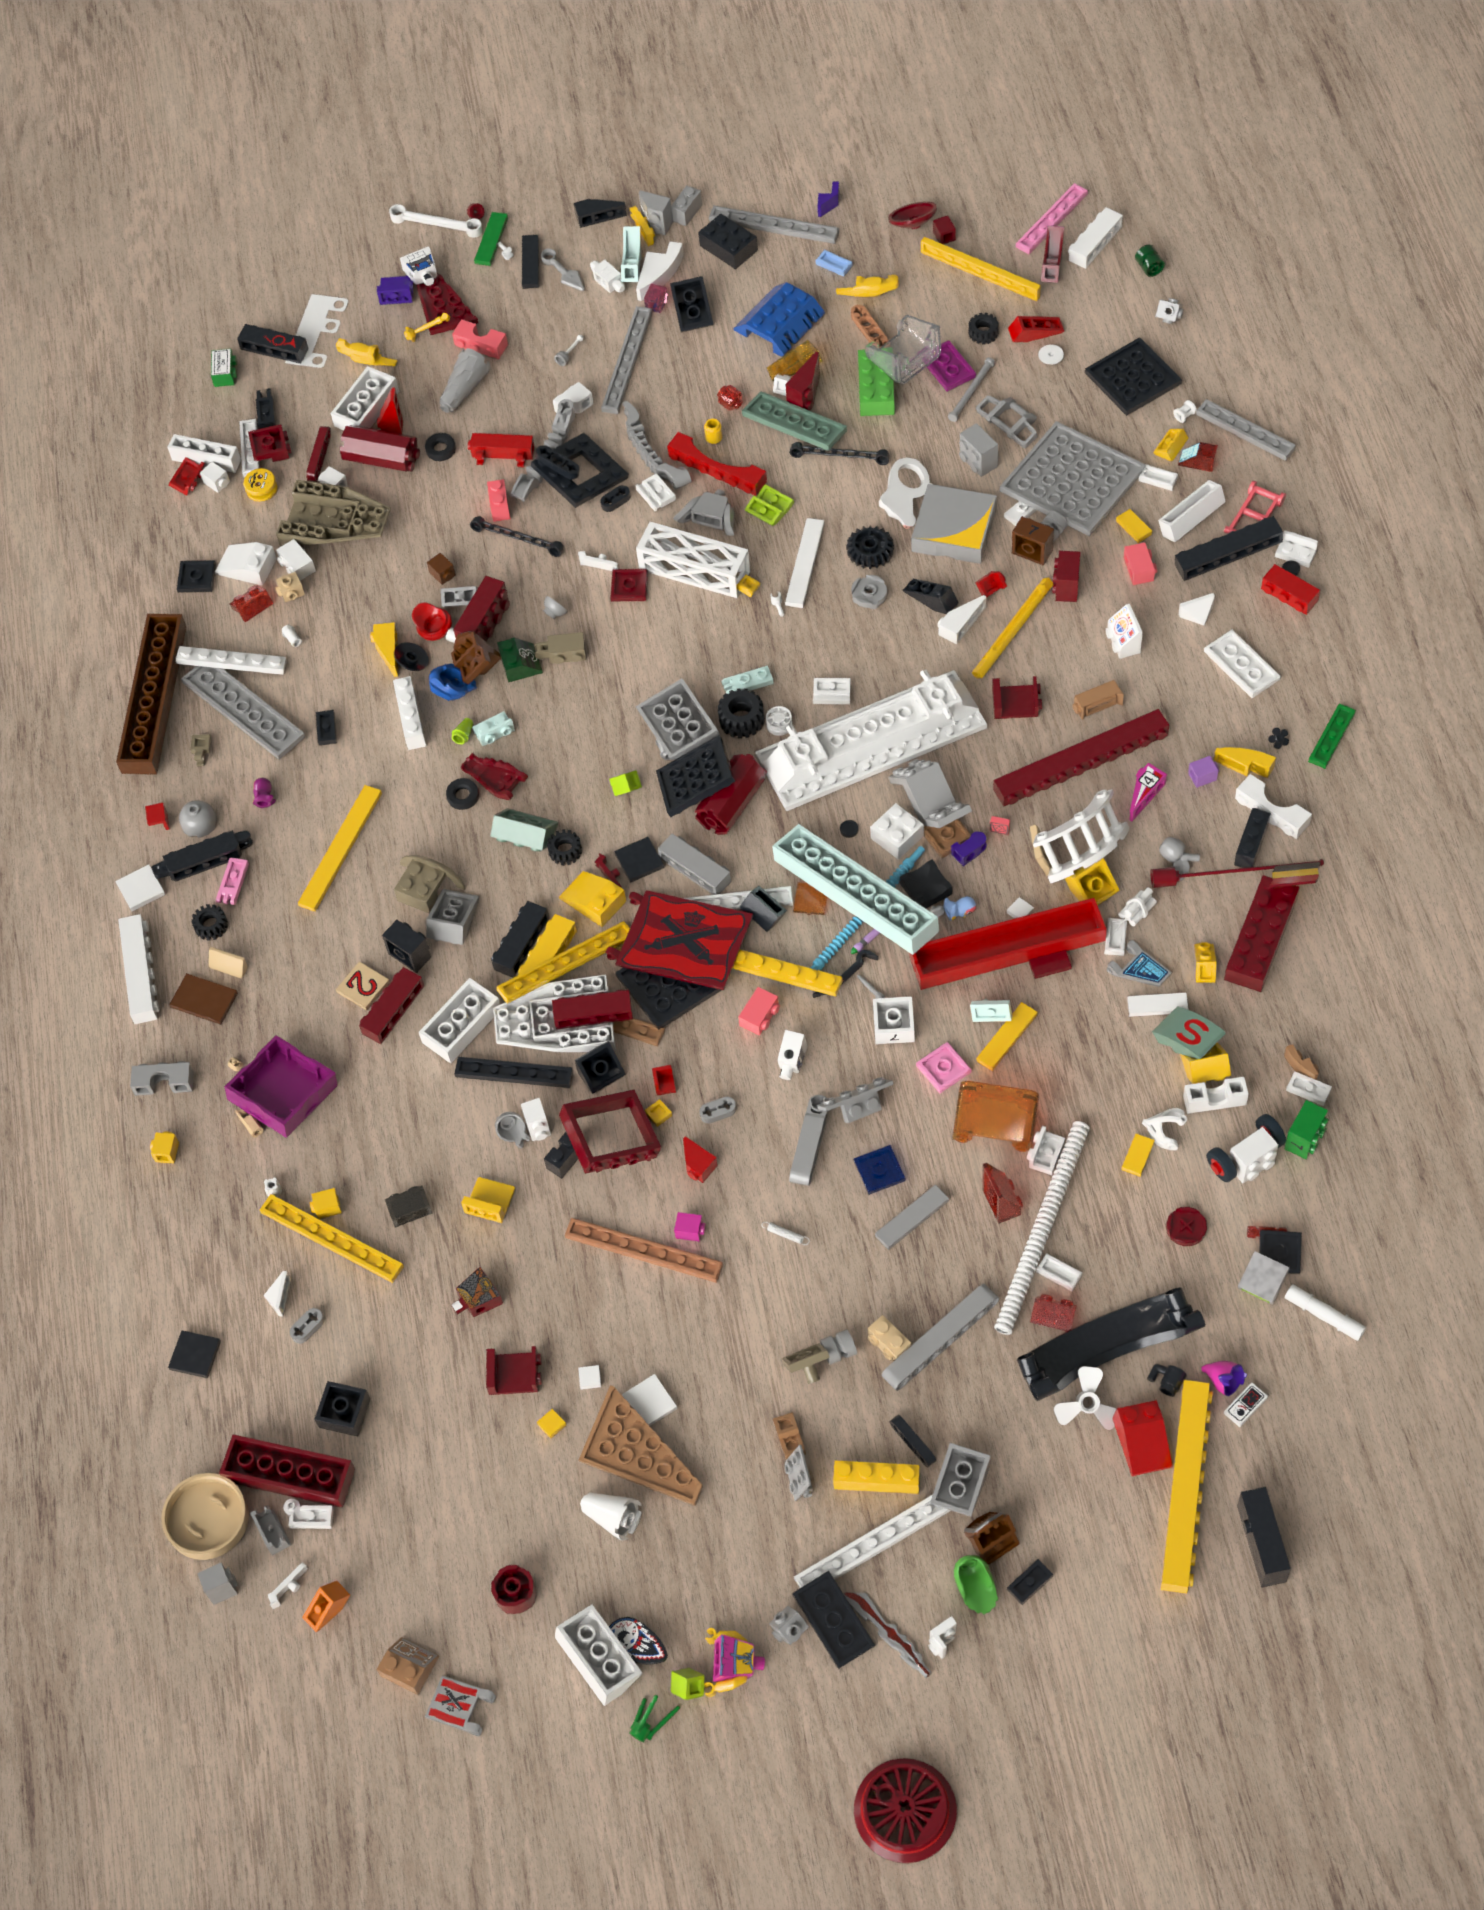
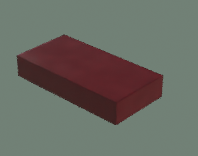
M1066 950L1029 960L1034 979L1072 969Z

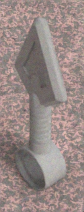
M549 248L542 251L541 258L543 264L553 265L562 274L561 283L584 291L578 271L567 270L556 260V252L553 249ZM547 255L553 256L551 259L545 258Z

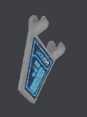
M1133 940L1129 941L1126 950L1135 955L1134 958L1123 969L1115 961H1111L1107 967V971L1114 976L1160 987L1172 974L1171 971L1143 951Z

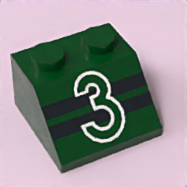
M517 638L497 642L508 683L543 673L539 659L535 657L534 643Z

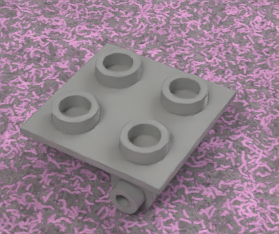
M799 1445L785 1461L784 1465L785 1472L788 1474L790 1481V1492L793 1494L795 1501L801 1495H804V1498L811 1497L813 1492L802 1446Z

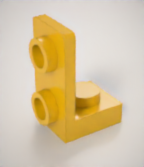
M1208 942L1194 944L1196 983H1215L1216 956L1214 944Z

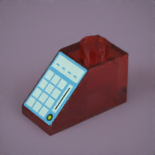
M1199 442L1183 449L1178 466L1213 472L1218 445Z

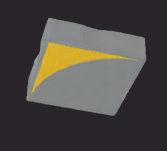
M928 484L911 538L912 552L933 556H947L956 560L981 564L987 535L992 527L997 509V495Z

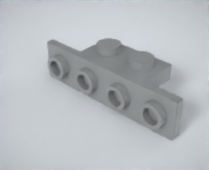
M884 1077L876 1078L873 1080V1083L859 1085L854 1091H844L840 1093L839 1097L826 1098L817 1107L819 1110L829 1111L841 1106L844 1121L846 1123L853 1122L882 1110L877 1091L893 1085V1081L884 1079Z

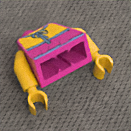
M714 1628L707 1629L708 1634H714L712 1638L705 1639L707 1643L714 1644L713 1681L716 1682L715 1685L711 1682L704 1683L705 1688L712 1686V1691L705 1693L707 1697L715 1696L717 1691L721 1693L733 1690L745 1684L747 1679L753 1675L754 1669H764L765 1658L754 1656V1645L749 1643L737 1631L720 1630L717 1633Z

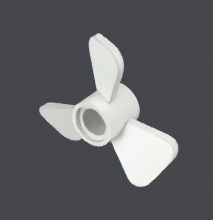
M1080 1367L1078 1369V1376L1083 1391L1077 1395L1076 1402H1065L1055 1405L1054 1413L1058 1422L1066 1425L1080 1411H1083L1085 1413H1094L1106 1430L1113 1429L1115 1425L1112 1417L1116 1408L1100 1404L1098 1396L1094 1394L1103 1377V1372L1099 1368ZM1090 1396L1093 1403L1090 1407L1085 1408L1083 1400L1085 1397Z

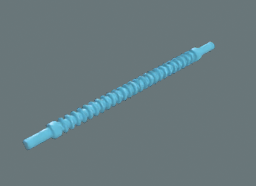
M919 846L909 858H906L899 865L896 872H893V876H889L886 883L895 888L899 884L900 876L909 873V870L915 866L914 863L925 852V849ZM854 916L853 920L846 924V928L842 929L843 932H839V935L835 937L836 939L829 943V947L825 948L826 951L823 950L822 954H819V958L813 961L811 969L822 970L825 963L832 959L831 956H834L835 952H838V948L842 947L841 944L844 945L845 941L849 940L848 937H851L852 933H855V929H858L864 921Z

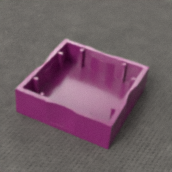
M275 1035L258 1052L254 1060L242 1068L224 1087L228 1101L287 1138L338 1085L334 1071L315 1059L305 1056L296 1047Z

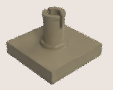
M818 1343L781 1359L784 1366L791 1373L803 1369L808 1384L820 1380L815 1363L828 1359L830 1356L827 1349Z

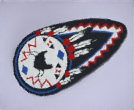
M622 1617L612 1622L609 1626L635 1663L648 1665L662 1663L667 1660L668 1653L663 1642L639 1620L632 1617Z

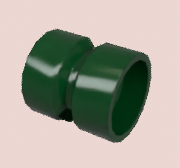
M1153 245L1142 246L1135 254V260L1148 277L1158 275L1165 267V262Z

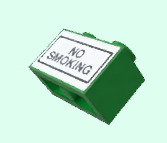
M232 349L211 351V378L214 387L234 385V380L237 378L235 368L237 357L233 355Z

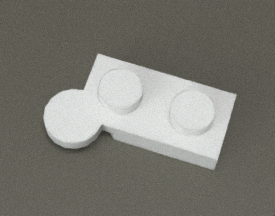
M289 1499L284 1503L283 1509L290 1516L288 1525L290 1528L332 1529L333 1506H300L296 1499Z

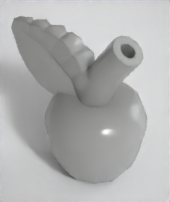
M1167 837L1161 844L1159 852L1166 860L1173 863L1172 867H1175L1179 874L1188 873L1190 868L1188 861L1199 862L1200 855L1185 853L1186 846L1181 840Z

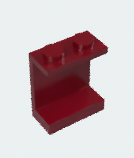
M1033 676L1032 685L1000 686V678H992L994 719L1038 717L1039 710H1042V698L1038 699V694H1041V684H1037L1036 676Z
M532 1346L531 1353L497 1354L495 1348L486 1349V1388L489 1395L538 1392V1385H542V1374L538 1372V1366L542 1365L541 1353H538L536 1346Z

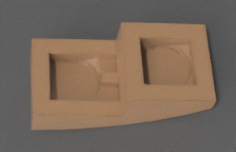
M793 1413L773 1418L786 1460L799 1445L802 1446L803 1454L806 1455Z

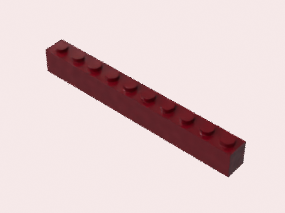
M1156 709L994 779L993 791L1003 807L1015 804L1018 800L1031 797L1035 793L1047 790L1057 783H1063L1071 777L1083 774L1087 770L1098 768L1103 763L1114 761L1117 757L1130 754L1140 747H1146L1154 741L1164 739L1169 734V723L1161 711Z

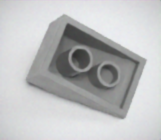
M443 889L427 917L426 938L463 945L473 920L479 896Z
M950 1443L930 1504L971 1517L991 1465V1456Z

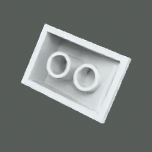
M258 542L228 545L215 570V574L263 586L277 559L273 546Z

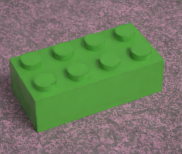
M892 348L858 350L860 416L895 415Z

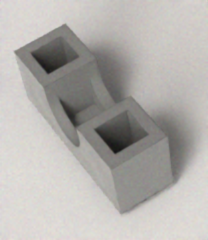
M184 1061L171 1064H140L132 1066L130 1087L135 1096L152 1095L158 1082L169 1080V1086L173 1093L193 1092L194 1071L190 1063Z

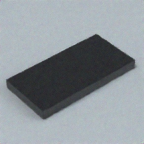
M829 1571L792 1593L838 1670L875 1647L871 1637Z

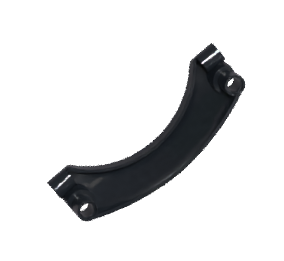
M1181 1287L1174 1288L1071 1329L1032 1351L1019 1356L1017 1362L1030 1392L1035 1400L1039 1401L1062 1391L1079 1378L1078 1369L1080 1367L1096 1368L1130 1352L1181 1338L1205 1327L1206 1324L1199 1310L1193 1311L1192 1306L1187 1303L1183 1289Z

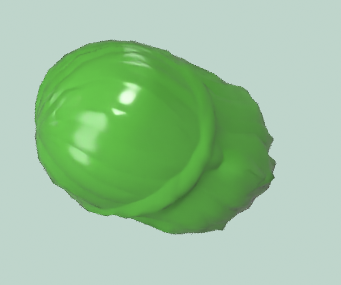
M968 1555L960 1558L953 1570L958 1590L964 1599L965 1605L971 1610L976 1611L977 1614L982 1612L985 1615L996 1606V1601H998L996 1586L989 1570V1565L977 1555Z

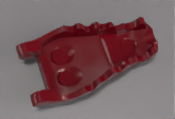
M471 753L461 765L462 771L471 775L492 795L504 800H511L514 796L511 792L516 785L528 779L527 774L519 771L508 762L496 761L494 758L489 759L487 757L484 759L479 758L474 753Z

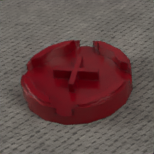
M1180 1207L1168 1216L1166 1222L1167 1234L1178 1245L1185 1247L1194 1246L1204 1239L1207 1231V1221L1197 1209Z

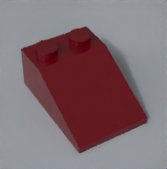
M815 352L785 384L787 402L809 411L814 406L820 378L818 352Z

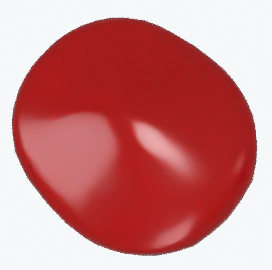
M420 603L412 611V620L416 625L417 633L428 641L443 638L452 626L451 615L446 610L435 607L430 603Z

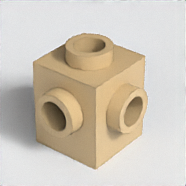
M296 572L276 579L278 585L275 587L279 597H283L285 602L305 595Z

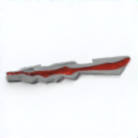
M843 1593L855 1611L865 1621L871 1620L879 1629L878 1635L893 1649L899 1651L900 1657L913 1669L918 1670L925 1678L931 1675L932 1672L923 1663L921 1654L915 1651L913 1643L907 1641L905 1635L898 1633L895 1624H886L867 1593Z

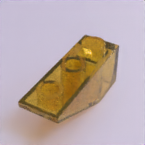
M806 340L767 367L771 380L774 381L777 374L782 376L794 375L815 352L819 353L818 349L809 340ZM819 353V364H820L821 362H823V360H822L821 355H820V353Z

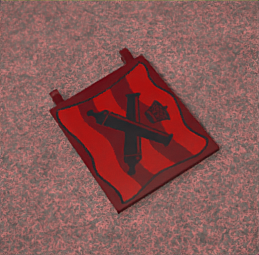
M648 890L645 891L644 896L637 892H631L629 895L630 903L640 906L621 951L608 947L606 949L607 958L609 960H616L615 965L724 990L752 921L753 914Z

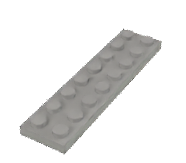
M196 666L181 679L183 684L279 760L305 738L304 732L223 668Z

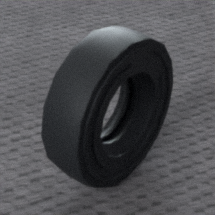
M447 433L433 434L425 443L426 454L434 461H445L451 458L456 450L454 439ZM439 443H444L447 445V447L441 451H436L434 449V446Z
M460 778L448 785L446 798L453 808L465 810L477 803L479 790L472 780ZM460 789H467L469 796L465 799H458L456 792Z

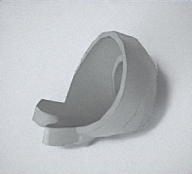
M510 1111L504 1112L497 1117L495 1121L496 1134L502 1140L515 1142L519 1148H523V1140L530 1141L529 1135L525 1132V1123L519 1114Z

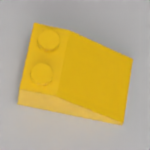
M582 871L559 896V899L601 927L626 902L624 889L608 879Z

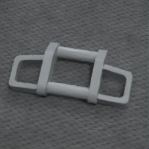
M986 396L976 406L978 414L1007 433V436L1021 447L1027 448L1037 438V432L1031 426L1036 421L1037 416L1019 406L1012 397L999 401L991 396ZM989 402L997 405L989 414L982 410ZM1011 408L1022 416L1012 428L998 419L1005 410ZM1026 427L1032 434L1025 441H1022L1017 435Z

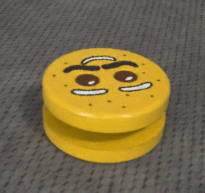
M254 469L244 478L243 483L246 493L254 501L269 500L277 492L275 476L268 469Z

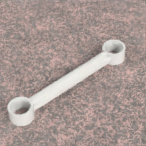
M400 204L393 205L389 210L391 220L394 223H402L405 220L462 230L466 231L467 235L472 238L479 237L483 232L481 221L478 219H470L464 222L406 211L405 207Z

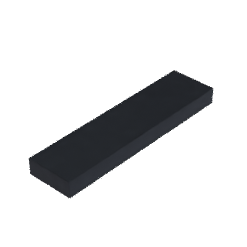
M538 234L522 236L523 289L539 288Z

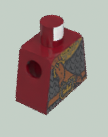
M479 1267L456 1288L460 1299L451 1304L457 1315L468 1309L471 1315L476 1317L502 1305L503 1301L499 1292L481 1267Z

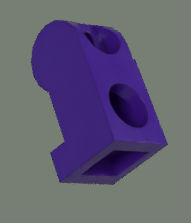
M977 831L972 833L970 838L961 845L955 842L951 845V855L964 867L986 849V835Z

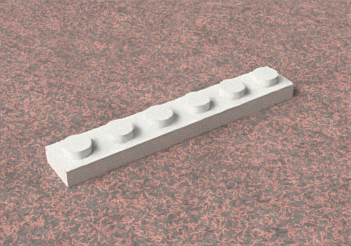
M179 646L176 664L283 675L286 657Z

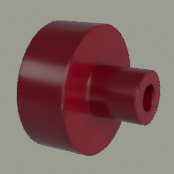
M472 203L467 208V215L470 219L480 220L484 216V208L479 203Z

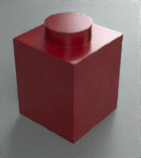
M948 215L933 220V233L939 243L944 245L956 240V228Z

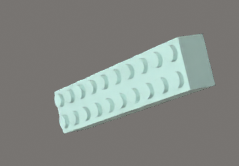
M798 824L772 846L774 861L912 955L939 932L938 917L801 825Z

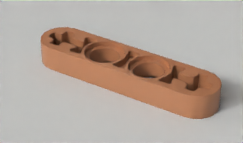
M862 305L853 306L851 308V318L873 349L890 348V341L867 309ZM869 322L871 325L863 326L862 324ZM873 333H876V334H878L879 336H878V337H871L870 335L873 334Z

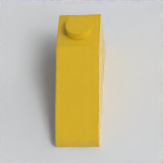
M395 622L373 624V632H370L371 642L375 643L380 656L394 677H397L398 663L394 658V650L398 645V636Z

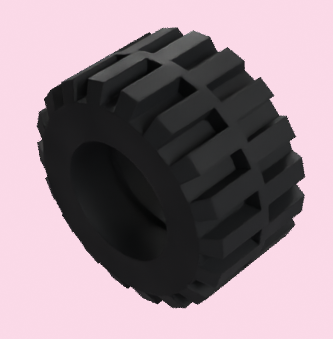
M738 688L737 691L731 690L729 694L725 693L723 699L721 698L718 704L721 729H724L726 734L730 733L731 737L738 736L740 739H742V736L748 738L751 734L755 735L756 730L760 731L765 719L763 702L760 696L755 695L754 691L749 692L748 689L741 690V688ZM738 711H747V712H749L748 714H746V715H744V716H736V715H734V713H736V712H738Z

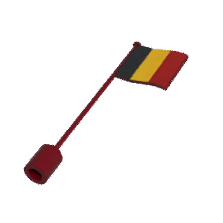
M1324 860L1179 874L1175 867L1150 870L1152 888L1176 886L1180 878L1274 869L1272 872L1273 881L1269 888L1313 884L1319 879L1318 869L1324 865Z

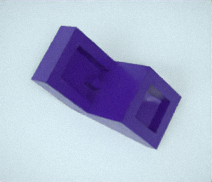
M832 181V193H818V217L824 216L839 205V181Z

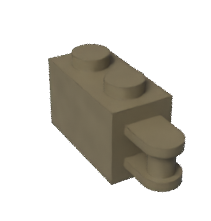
M583 632L547 636V642H538L534 645L536 650L535 657L537 659L549 658L550 664L586 660Z

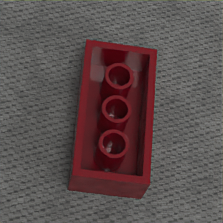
M489 576L484 577L453 629L455 639L458 634L468 631H474L486 642L489 637H492L494 628L501 622L504 611H507L510 605L504 581Z

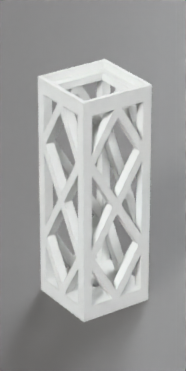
M649 522L636 547L639 569H648V573L737 598L740 593L737 590V584L745 574L749 575L750 573L748 549L654 522ZM677 537L685 547L680 548L666 538ZM695 541L704 543V545H699ZM719 549L728 559L722 560L708 550ZM687 557L696 559L699 562L689 560ZM659 560H665L677 569L669 571ZM707 572L720 580V582L711 583L702 573Z

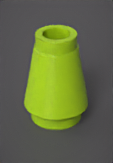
M464 718L452 731L451 738L455 743L462 745L468 741L474 724L473 721L469 718Z

